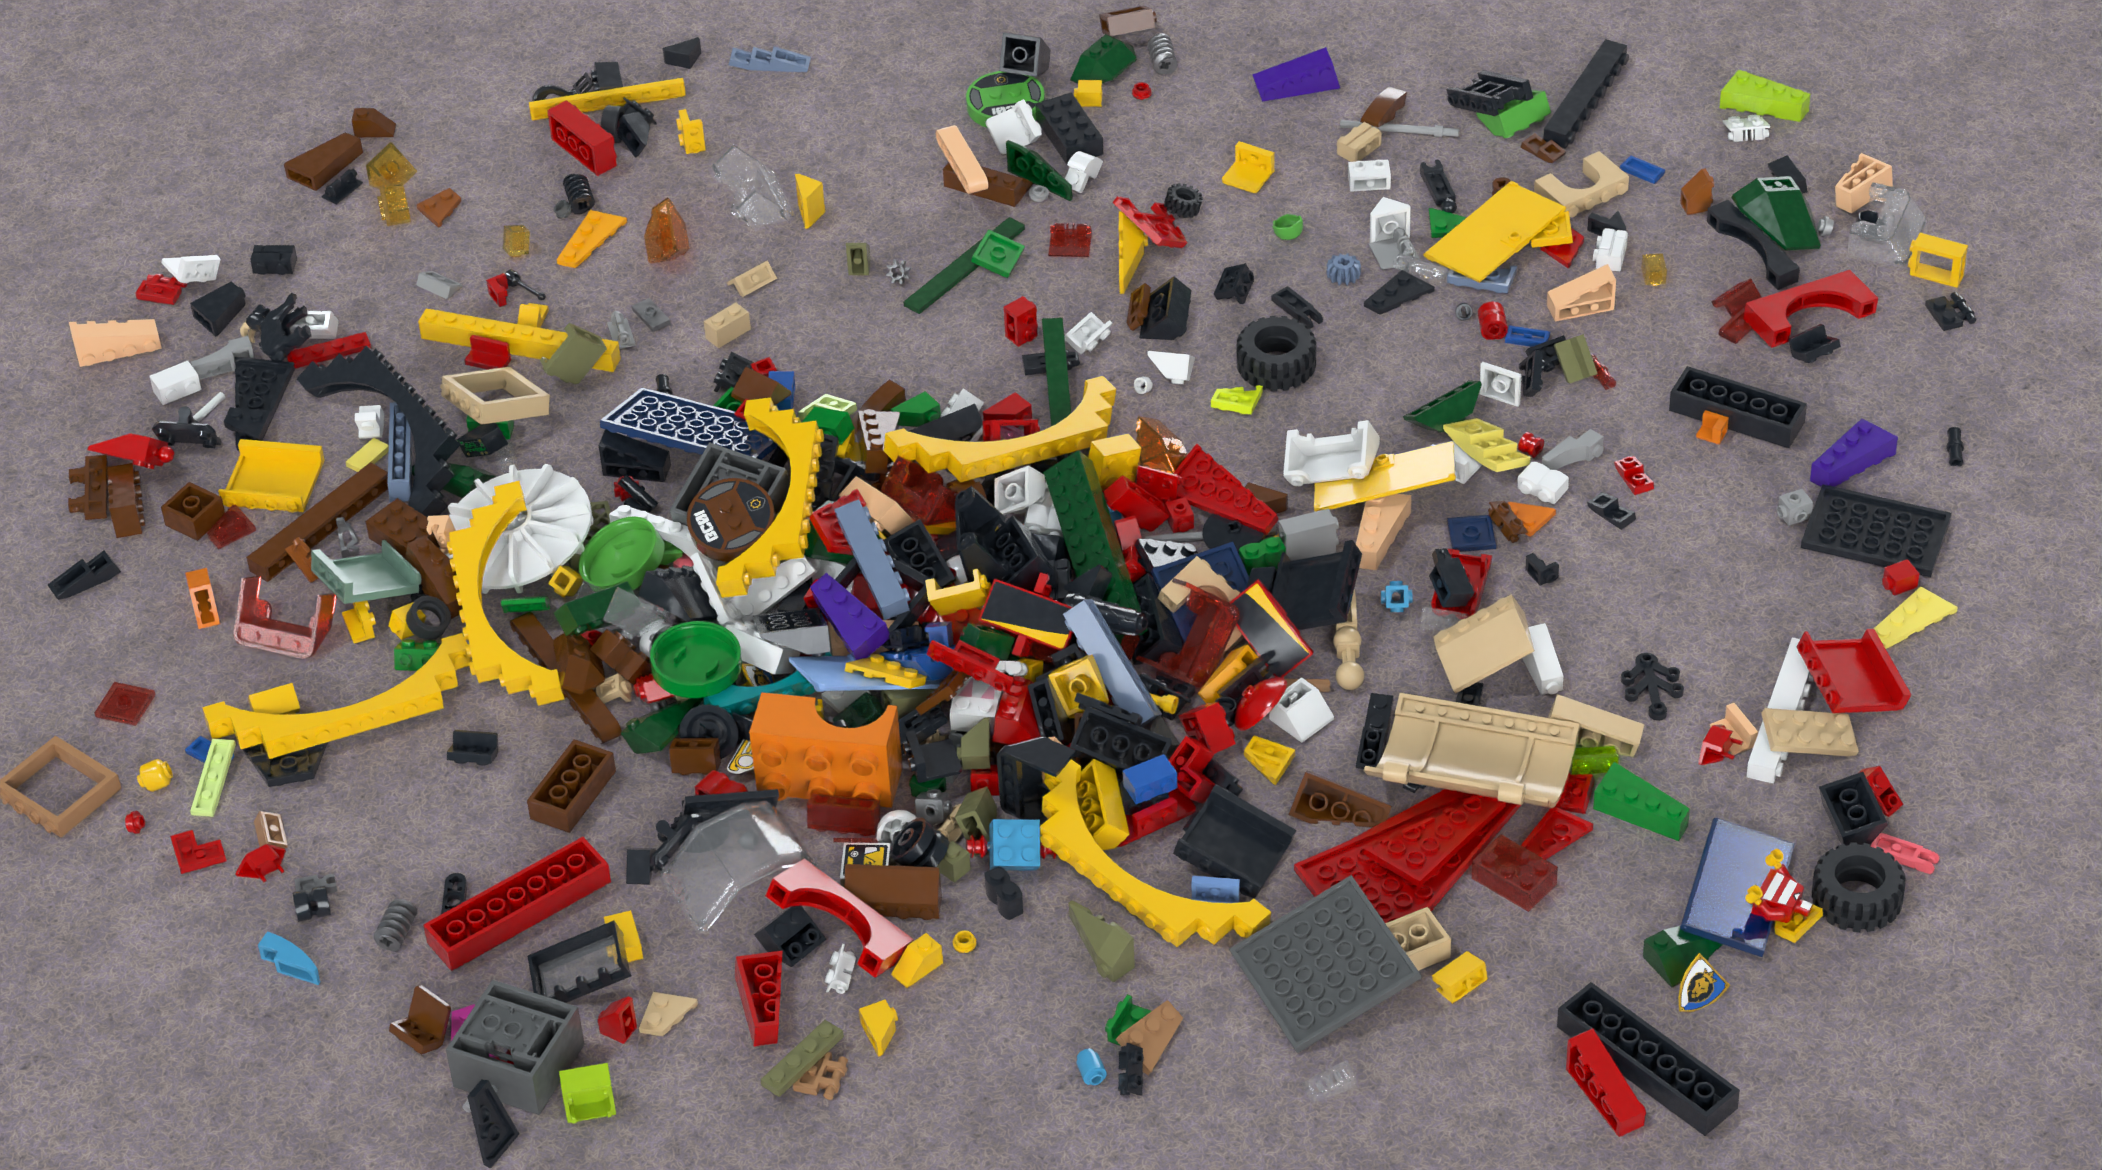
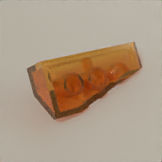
M1138 416L1136 425L1137 437L1135 439L1136 443L1141 447L1138 465L1174 473L1187 456L1183 442L1158 419Z

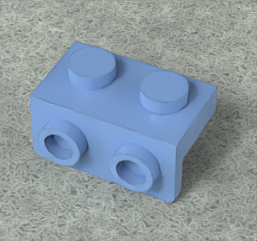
M1192 876V900L1212 903H1239L1240 879Z

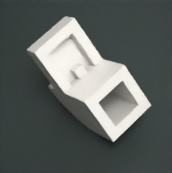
M1076 152L1067 164L1070 168L1065 177L1072 185V190L1082 193L1088 178L1095 179L1103 161L1087 153Z
M380 405L359 406V413H355V423L359 429L360 439L382 438L384 412Z

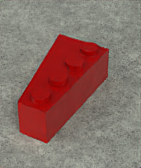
M783 951L736 956L735 979L753 1046L778 1043Z
M1590 1029L1568 1039L1566 1070L1617 1136L1621 1137L1643 1127L1646 1116L1645 1107L1638 1101L1595 1030Z

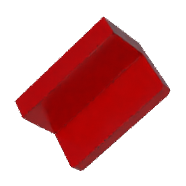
M471 335V351L464 360L465 365L486 370L508 366L511 361V355L507 342Z

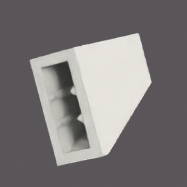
M1545 623L1531 626L1529 631L1535 651L1522 659L1540 694H1556L1558 691L1563 690V673Z

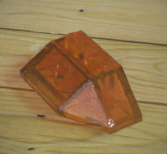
M667 197L652 208V216L647 224L644 235L648 262L651 264L675 260L690 249L686 224L672 201Z

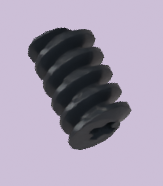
M581 174L565 176L563 186L572 212L580 215L592 209L595 205V200L587 177Z

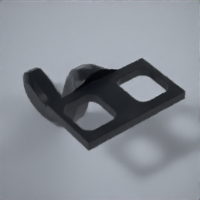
M585 72L573 85L574 89L565 90L556 85H544L535 91L532 101L545 100L549 94L564 97L587 93L594 86V83L588 73Z

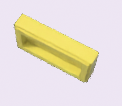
M373 438L346 461V467L359 472L370 462L375 464L388 453L389 445Z

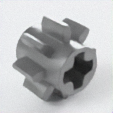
M894 259V265H887L890 270L886 276L893 278L891 283H895L899 279V283L904 284V278H911L908 273L912 267L905 265L906 260L899 264V261ZM896 268H901L902 275L897 276Z

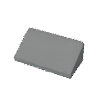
M434 271L419 273L416 284L445 299L450 298L463 286Z

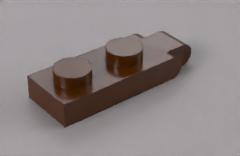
M1146 283L1131 293L1127 325L1132 331L1143 324V320L1148 314L1151 287Z

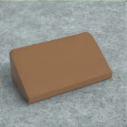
M259 811L254 820L259 846L270 844L287 848L288 844L281 814Z

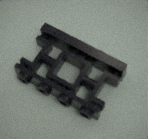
M1486 70L1478 72L1479 79H1473L1472 84L1462 89L1457 87L1446 89L1448 102L1453 107L1491 116L1499 115L1498 109H1504V104L1514 99L1529 101L1534 98L1528 79Z

